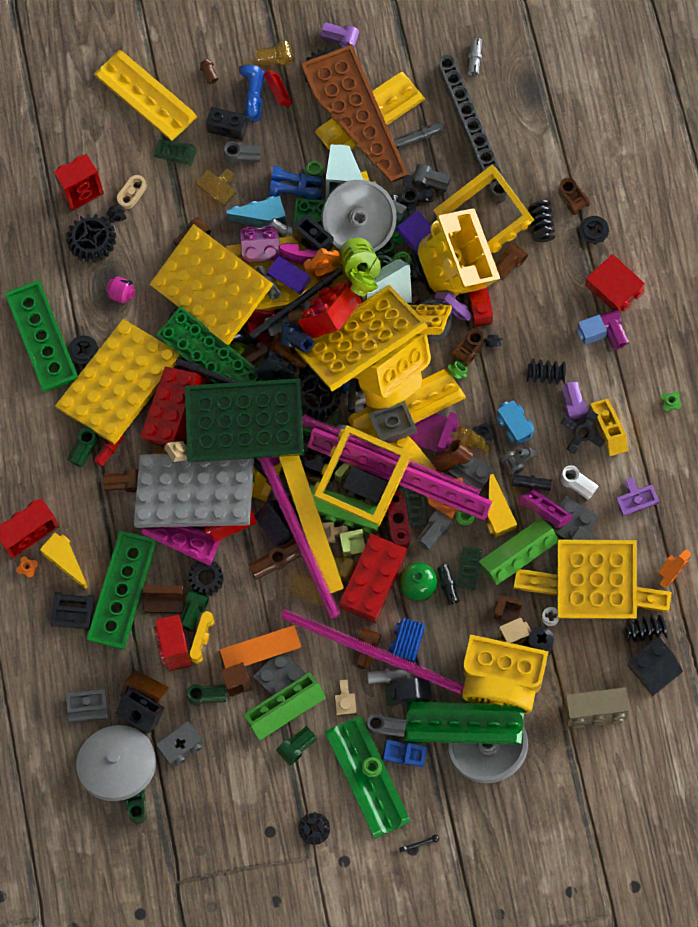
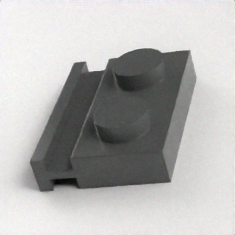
M472 456L468 463H458L450 468L448 474L455 479L462 478L466 485L468 483V486H475L480 491L489 482L490 475L495 474V470Z
M105 689L66 693L69 723L108 719Z

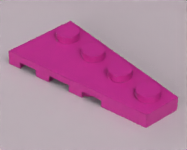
M193 527L142 528L143 535L211 566L221 540L214 542L212 536L208 537L204 530Z

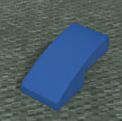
M386 740L382 760L423 767L427 747Z

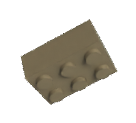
M626 687L568 694L564 702L567 726H572L573 729L583 728L585 724L601 726L604 725V722L612 721L613 724L622 723L624 719H627L630 711Z

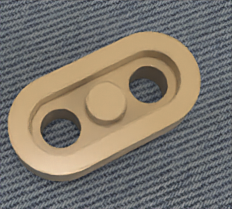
M134 175L130 177L117 195L119 206L124 209L134 207L147 188L146 181L142 176ZM125 199H130L128 203L124 202Z

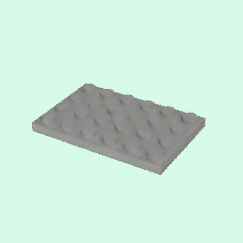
M168 454L140 455L134 516L135 528L250 525L254 458L188 463L187 460L173 462Z

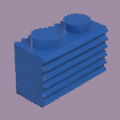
M402 618L401 623L397 622L394 631L397 637L395 641H391L389 652L392 653V656L394 655L395 657L397 655V658L399 656V659L401 657V660L403 659L404 661L406 659V662L408 660V663L410 661V664H414L425 624Z

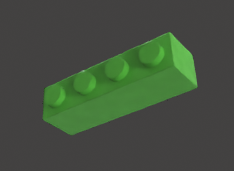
M310 486L318 513L325 521L341 523L343 526H348V529H362L366 535H377L379 526L316 499L314 496L315 492H313L315 486ZM324 490V494L374 515L377 508L375 505L373 507L363 501Z
M540 518L478 562L484 574L497 586L558 543V538L553 528Z
M309 672L243 715L260 741L323 701L326 697L319 683Z

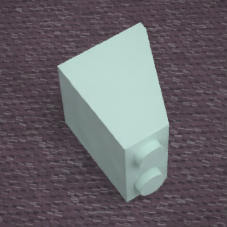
M334 144L330 146L326 173V198L333 189L344 182L363 180L350 146Z
M398 259L381 268L379 276L374 281L378 288L368 292L365 297L360 296L362 303L390 285L407 303H412L410 265Z

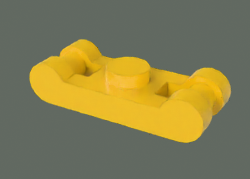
M209 611L204 612L201 616L190 650L191 660L195 664H199L203 660L201 651L203 645H207L210 634L207 633L208 629L214 625L213 614Z

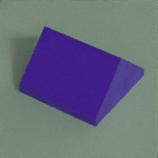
M417 210L397 226L396 230L418 255L419 244L424 237L431 233V225Z

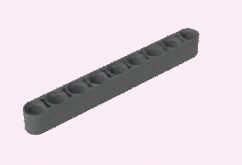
M451 55L441 56L439 59V74L480 173L493 164L503 176L455 59ZM444 65H450L451 67L445 68V67H443V66H444ZM455 80V81H457V82H456V83H450L449 81ZM459 95H460V96H463L464 98L458 99V98H456V96H459ZM468 111L470 114H463L462 112ZM470 127H476L477 129H476V130H470L469 128H470ZM481 142L483 145L477 146L475 143ZM488 158L490 161L484 162L482 159ZM497 179L486 185L489 195L494 202L502 203L506 200L507 193ZM502 190L503 193L498 194L495 191Z

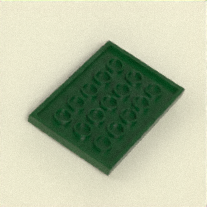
M300 378L185 386L188 463L304 455Z

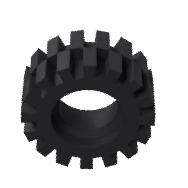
M198 560L196 565H192L191 570L188 572L190 587L193 591L205 596L210 594L212 596L214 592L218 593V589L223 586V572L216 562H212L211 566ZM204 571H209L213 574V580L209 584H202L198 580L199 575Z

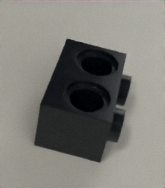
M305 443L304 455L300 456L304 471L322 478L323 464L330 461L331 457L307 447L308 443ZM310 454L316 456V458L311 461L306 459V457ZM338 460L337 465L330 477V482H333L335 478L334 473L338 470L341 464L340 460Z

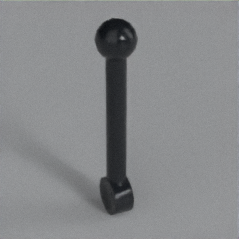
M433 835L432 838L400 847L399 851L405 852L430 842H438L439 836Z

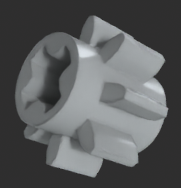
M361 390L356 391L355 413L364 410L363 405L366 404ZM347 391V392H346V393H347V397H345V398H343V399H344V402H345V404H346V406H347V408H348V391Z

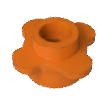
M23 556L20 559V565L16 568V572L32 578L36 567H38V562Z

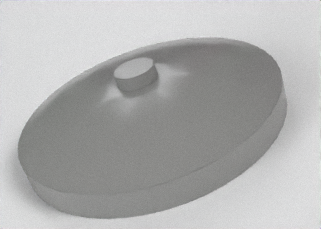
M350 180L337 186L326 198L321 214L322 227L334 237L333 245L340 250L344 242L351 238H363L371 244L374 252L382 248L389 241L395 230L397 218L394 202L387 191L378 184L367 180Z
M124 725L109 726L92 734L80 748L76 761L77 774L83 787L94 797L106 801H121L137 795L149 784L156 768V755L150 740L141 731Z
M523 725L522 745L448 743L449 754L457 770L466 778L479 783L499 782L513 775L523 764L528 752L527 732Z

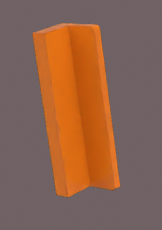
M295 625L220 649L225 668H229L242 662L244 666L299 649L301 644Z

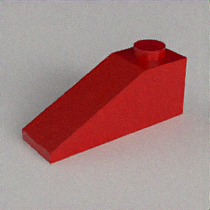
M487 287L467 292L471 314H473L474 327L492 324L493 312Z

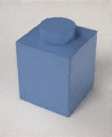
M600 314L578 322L576 330L578 339L582 340L584 345L606 338L607 333Z

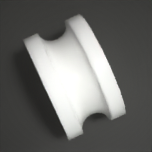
M554 607L546 608L542 614L543 623L547 626L556 625L559 621L558 610ZM549 612H552L556 618H553V621H549V618L545 617V615L548 616Z

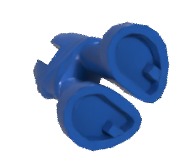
M242 65L239 67V74L248 81L244 115H247L251 121L257 122L261 118V106L264 102L260 98L265 79V71L261 70L258 66Z
M273 166L269 197H278L281 193H287L316 200L321 198L322 192L316 188H309V186L322 187L323 179L299 173V175L283 171L279 166ZM280 181H288L299 184L298 186H294L285 183H280Z

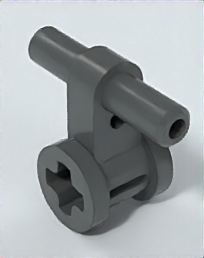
M523 447L517 449V452L511 451L507 453L500 461L506 465L509 470L508 474L512 477L513 474L517 475L525 468L523 464L530 458L536 457L538 452L531 447Z

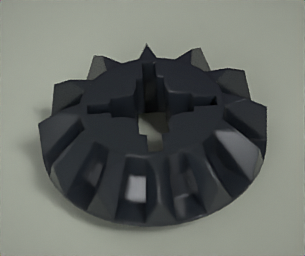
M599 216L585 218L579 228L581 238L587 243H594L595 245L600 242L603 243L608 238V223ZM596 225H598V226H597V231H598L599 233H596V232H595V233L591 236V230H590V229H594V227H596Z
M83 335L71 341L68 353L71 360L77 364L86 365L99 348L93 338ZM79 345H80L81 347H83L84 349H85V348H88V349H87V354H88V355H86V354H84V353L79 354V353L81 352Z
M316 812L306 814L300 820L298 826L299 835L308 844H320L330 834L329 821L323 814ZM318 822V829L322 833L314 831L310 835L311 828L309 825H315Z

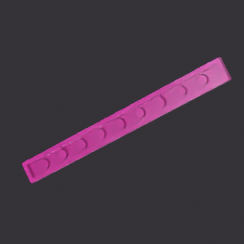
M314 428L307 447L330 456L332 448L334 446L337 447L340 440L334 435ZM348 441L339 458L342 462L388 481L398 463ZM407 466L399 483L400 486L482 520L487 518L492 504L491 500Z

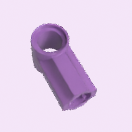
M325 22L322 28L321 39L339 43L341 47L352 44L354 48L359 30L349 25L341 27Z
M568 382L562 385L567 418L572 421L586 418L588 411L585 401L582 400L578 382Z

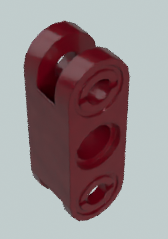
M396 490L387 509L391 542L408 548L411 534L406 499L402 491ZM395 517H401L403 518V521L401 523H395L393 519Z

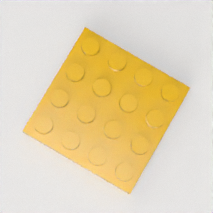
M558 540V618L637 619V540Z

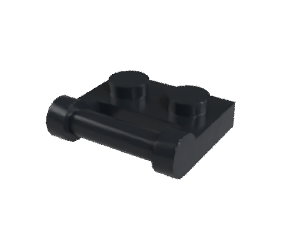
M55 592L51 626L90 630L94 595L77 596ZM60 603L86 604V608L60 606Z

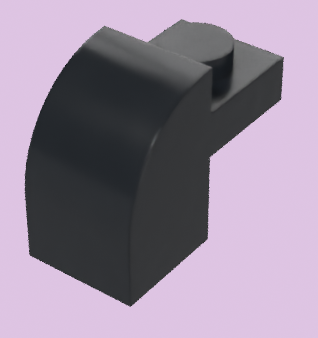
M423 678L401 679L395 681L394 684L385 686L387 706H395L405 702H423L432 699L430 681Z

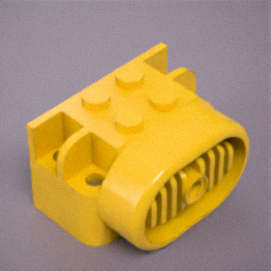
M475 209L438 216L437 221L433 222L430 227L431 233L421 240L418 247L419 260L431 289L435 293H446L448 291L457 296L484 289L499 280L500 276Z
M415 335L353 377L359 380L367 406L375 409L388 408L405 401L419 390L422 384L421 371L429 365L431 359L427 335Z
M470 634L463 669L465 677L462 691L463 699L469 703H489L501 706L511 704L512 706L523 708L525 710L524 714L530 713L533 708L535 694L542 685L549 651Z

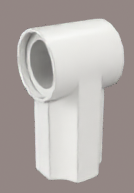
M575 466L565 467L561 474V484L572 488L587 500L592 497L598 488L597 484L582 475ZM570 473L575 479L569 480L565 474Z

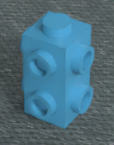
M514 400L502 403L498 407L499 409H497L496 420L500 427L504 426L506 429L508 440L519 446L533 438V430L535 428L532 422L524 417L525 413L521 405H517Z

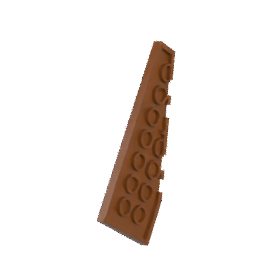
M352 44L301 63V68L314 98L386 179L392 183L408 175Z

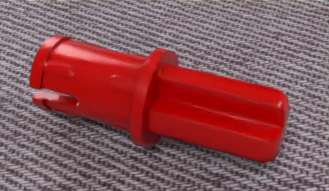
M122 435L115 445L109 441L103 443V448L94 459L95 463L104 466L110 456L116 453L115 450L124 439V436Z

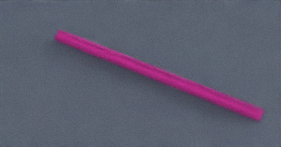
M305 414L302 418L303 426L309 429L317 428L336 437L340 433V429L339 431L336 427L333 429V427H329V424L327 426V423L326 425L325 423L322 424L323 422L320 424V421L318 423V420L316 421L312 417L309 419L307 415L305 417ZM350 434L348 442L398 462L399 455L390 453V451L388 453V451L386 452L382 448L379 449V447L377 448V446L375 447V445L373 446L369 442L366 443V441L364 442L360 438L357 439L358 437L355 439V436L353 438V435L351 436ZM413 460L408 463V466L476 495L480 493L479 488L477 490V487H470L468 483L466 485V483L459 482L455 478L452 480L453 477L450 479V476L448 478V475L446 476L444 473L441 475L435 469L430 470V468L428 469V467L426 468L422 464L419 466V463L417 464Z
M270 457L258 458L322 598V602L327 609L326 611L330 618H335L340 612L337 613L338 608L334 606L336 605L333 604L335 602H332L334 601V599L332 600L333 597H331L333 595L328 593L330 592L328 591L329 588L327 589L326 587L328 584H325L327 582H324L325 580L322 578L324 575L321 576L323 573H320L322 571H319L321 569H318L319 567L316 565L318 562L314 560L316 558H313L315 556H312L313 554L310 552L312 550L310 549L311 547L308 548L310 545H307L309 543H306L308 541L304 539L306 536H304L303 530H300L302 529L299 528L301 526H298L300 523L297 524L299 521H297L295 513H292L294 512L292 511V506H290L292 504H289L291 502H288L290 500H287L288 498L285 496L287 493H285L284 487H281L283 486L280 485L282 483H279L281 480L280 478L277 479L279 476H277L278 474H276L274 466H271L273 464H270L272 461Z
M285 609L283 610L281 619L283 618V620L285 619L289 623H294L296 626L303 627L320 636L323 635L327 639H332L358 652H363L365 655H370L372 658L374 657L394 667L401 668L403 671H408L410 674H415L417 677H422L453 692H458L460 695L462 694L464 685H460V682L458 684L456 680L453 682L447 676L445 678L444 676L442 677V674L440 676V673L437 675V673L435 674L431 670L428 671L424 667L421 668L422 666L419 667L418 665L417 667V664H410V661L408 663L406 659L403 661L401 657L400 659L399 656L397 658V655L395 657L394 655L392 656V653L390 655V652L389 654L388 652L385 653V651L383 652L379 648L376 649V647L374 648L370 644L367 645L366 643L365 645V642L363 644L361 640L359 642L358 640L356 641V638L354 640V637L352 639V636L349 638L347 634L345 636V633L344 635L343 633L340 634L341 632L338 633V631L331 630L329 627L327 629V626L325 628L323 624L321 626L320 624L318 625V622L316 624V621L314 623V620L312 622L309 619L307 620V617L305 619V617L302 618L303 616L300 617L298 614L296 616V613L294 614L292 611L289 613V610L288 612L287 609L286 611Z

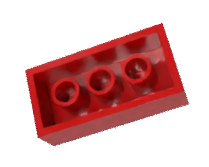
M165 366L140 437L149 444L164 448L170 442L183 441L185 444L187 439L185 386L206 385L207 381L197 373Z
M371 534L341 598L340 609L376 624L407 556V548Z

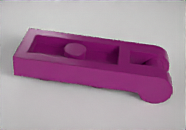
M531 490L527 495L523 494L518 498L520 506H527L558 528L571 521L572 515L536 490Z

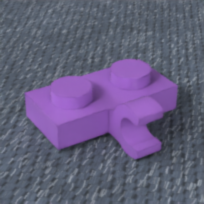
M448 291L446 293H436L434 298L438 302L452 305L451 313L457 319L470 320L473 314L468 311V307L455 299L456 296Z
M633 477L625 480V486L629 493L616 498L623 517L659 504V499L653 485L637 489Z

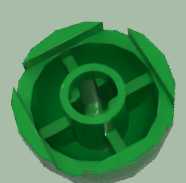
M411 563L401 572L399 577L400 591L410 601H426L436 592L438 583L436 573L426 563Z

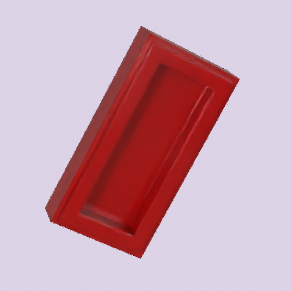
M272 71L264 73L277 103L286 107L293 104L280 75Z

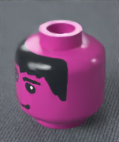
M117 276L114 279H110L107 284L106 292L109 298L124 304L129 299L132 300L135 295L133 282Z

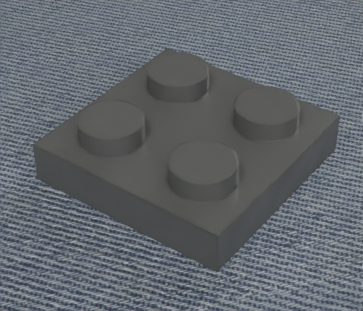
M405 401L369 413V418L378 439L384 442L391 443L418 433Z
M566 496L559 507L572 515L571 521L559 528L551 524V522H548V524L553 528L556 536L562 540H570L579 526L590 532L598 521L599 516Z
M283 653L272 657L253 678L273 696L306 675V673Z

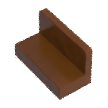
M144 585V611L146 613L183 612V586Z
M135 670L125 680L120 696L122 697L129 689L133 688L160 704L162 697L168 692L169 687Z

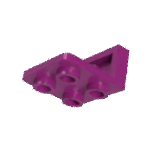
M264 226L262 229L245 227L239 231L242 260L244 262L275 261L280 256L277 229H273L272 226Z
M450 412L449 416L445 417L435 413L415 423L418 433L412 434L410 438L419 448L442 454L453 442L451 438L453 432H457L460 423L457 421V414Z

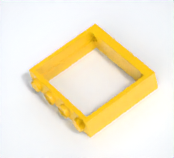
M493 164L433 211L437 216L450 214L494 179H497L522 213V216L487 242L490 252L496 253L502 248L501 245L507 241H512L521 230H526L527 226L534 219Z
M347 425L345 430L341 429L338 435V440L340 441L337 447L334 446L331 450L329 464H325L321 473L323 477L321 482L318 481L314 487V496L318 500L380 527L412 456L410 452ZM350 434L400 456L374 515L324 494V490Z

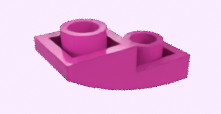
M285 243L279 247L281 258L303 265L307 259L312 260L318 251L311 249L299 251V244Z

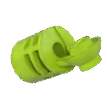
M351 238L344 242L339 250L340 263L352 283L350 289L354 293L365 297L368 292L378 288L374 281L379 276L381 270L380 261L367 240Z

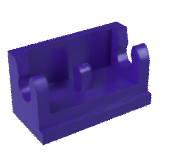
M280 256L277 257L267 271L268 275L282 282L299 295L311 283L310 275Z

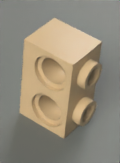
M520 617L500 626L498 637L500 641L525 646L528 644L531 630L528 623L523 622Z

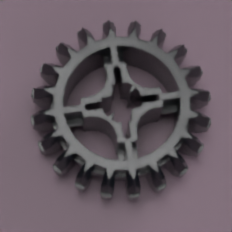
M96 213L93 218H91L90 214H87L85 219L80 216L79 222L74 220L75 226L70 225V231L66 234L68 237L66 242L69 245V251H72V255L74 257L78 256L80 261L85 258L87 263L90 259L95 263L97 258L103 261V255L109 257L108 251L114 250L112 245H116L115 238L117 237L114 232V226H110V221H105L103 216L98 219ZM82 231H85L84 234L80 236V239H78L79 234ZM88 234H90V236L94 238L95 243H93V241L89 239ZM104 237H106L103 244L101 246H98L99 242L102 241Z
M307 370L304 375H299L301 379L302 416L308 414L309 419L314 416L316 420H319L320 417L326 419L327 415L331 416L333 411L338 409L337 404L341 402L338 398L341 396V392L337 391L339 388L331 391L313 370L311 373ZM311 382L310 389L302 391L303 385ZM313 392H315L316 395L318 394L319 397H315V395H313ZM329 398L328 405L320 408L322 400Z

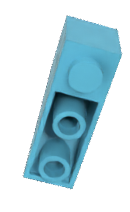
M271 196L260 202L253 201L242 207L234 206L226 211L228 221L264 227L268 226L273 218H276L282 224L287 223L280 196Z

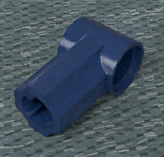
M291 322L283 323L280 343L286 346H294L302 352H309L314 346L312 337L299 330L300 326Z

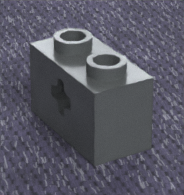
M187 721L157 743L156 746L170 766L173 767L174 765L179 766L186 760L185 757L190 753H197L204 743L189 721ZM179 742H181V744H184L185 747L183 749L178 747L177 744Z

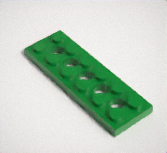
M40 280L5 292L43 393L78 379ZM27 300L34 301L33 306L29 308L25 307L24 303ZM33 316L40 317V321L36 324L31 323L30 319ZM40 332L47 334L43 340H38L36 337ZM50 348L53 350V353L50 356H44L43 351ZM52 365L60 367L55 373L49 371Z
M119 531L87 641L125 651L158 541L149 537ZM134 549L139 552L136 558L128 557L130 550ZM125 568H132L133 573L131 576L126 577L122 574ZM120 586L128 588V591L123 595L117 593V589ZM114 604L122 605V610L119 613L112 612L111 609ZM109 622L117 624L114 631L106 630V625Z

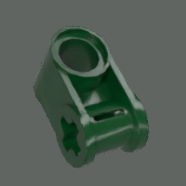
M145 789L137 795L125 799L127 814L135 824H141L147 818ZM140 809L142 814L139 817L132 816L134 810Z

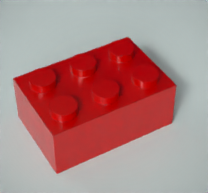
M87 154L77 156L72 162L63 164L54 171L60 193L71 211L104 194L98 171Z
M351 282L339 283L333 288L329 289L326 287L320 290L318 297L312 300L309 308L302 312L303 315L298 320V323L303 331L310 335L312 339L339 331L361 303V297L350 289L352 286Z
M42 498L33 500L26 509L17 511L10 520L0 523V544L11 560L59 528L55 516Z
M179 614L157 619V626L153 628L159 644L157 646L163 665L167 666L169 671L192 666Z

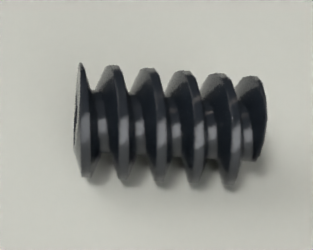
M547 200L537 201L528 207V212L534 219L530 224L532 227L531 232L533 233L532 239L540 243L548 242L555 238L554 235H551L555 232V229L550 228L554 226V222L549 221L553 219V215L549 214L552 212V209L548 207L551 205V202Z
M532 358L530 364L528 363L526 382L532 377L534 383H536L538 378H540L541 383H544L547 378L549 384L555 379L556 385H559L561 380H563L565 385L566 364L562 361L561 365L558 366V362L554 361L551 366L550 360H547L545 365H543L542 359H539L536 364L535 359Z
M661 614L658 615L657 620L654 615L650 616L649 621L646 616H643L641 621L638 617L634 619V622L631 619L626 620L625 630L628 643L630 637L633 638L634 642H637L638 636L644 641L645 635H648L650 640H652L653 634L658 638L663 633L665 638H668L666 620Z
M537 627L530 633L528 647L549 651V656L554 644L553 633L546 627Z

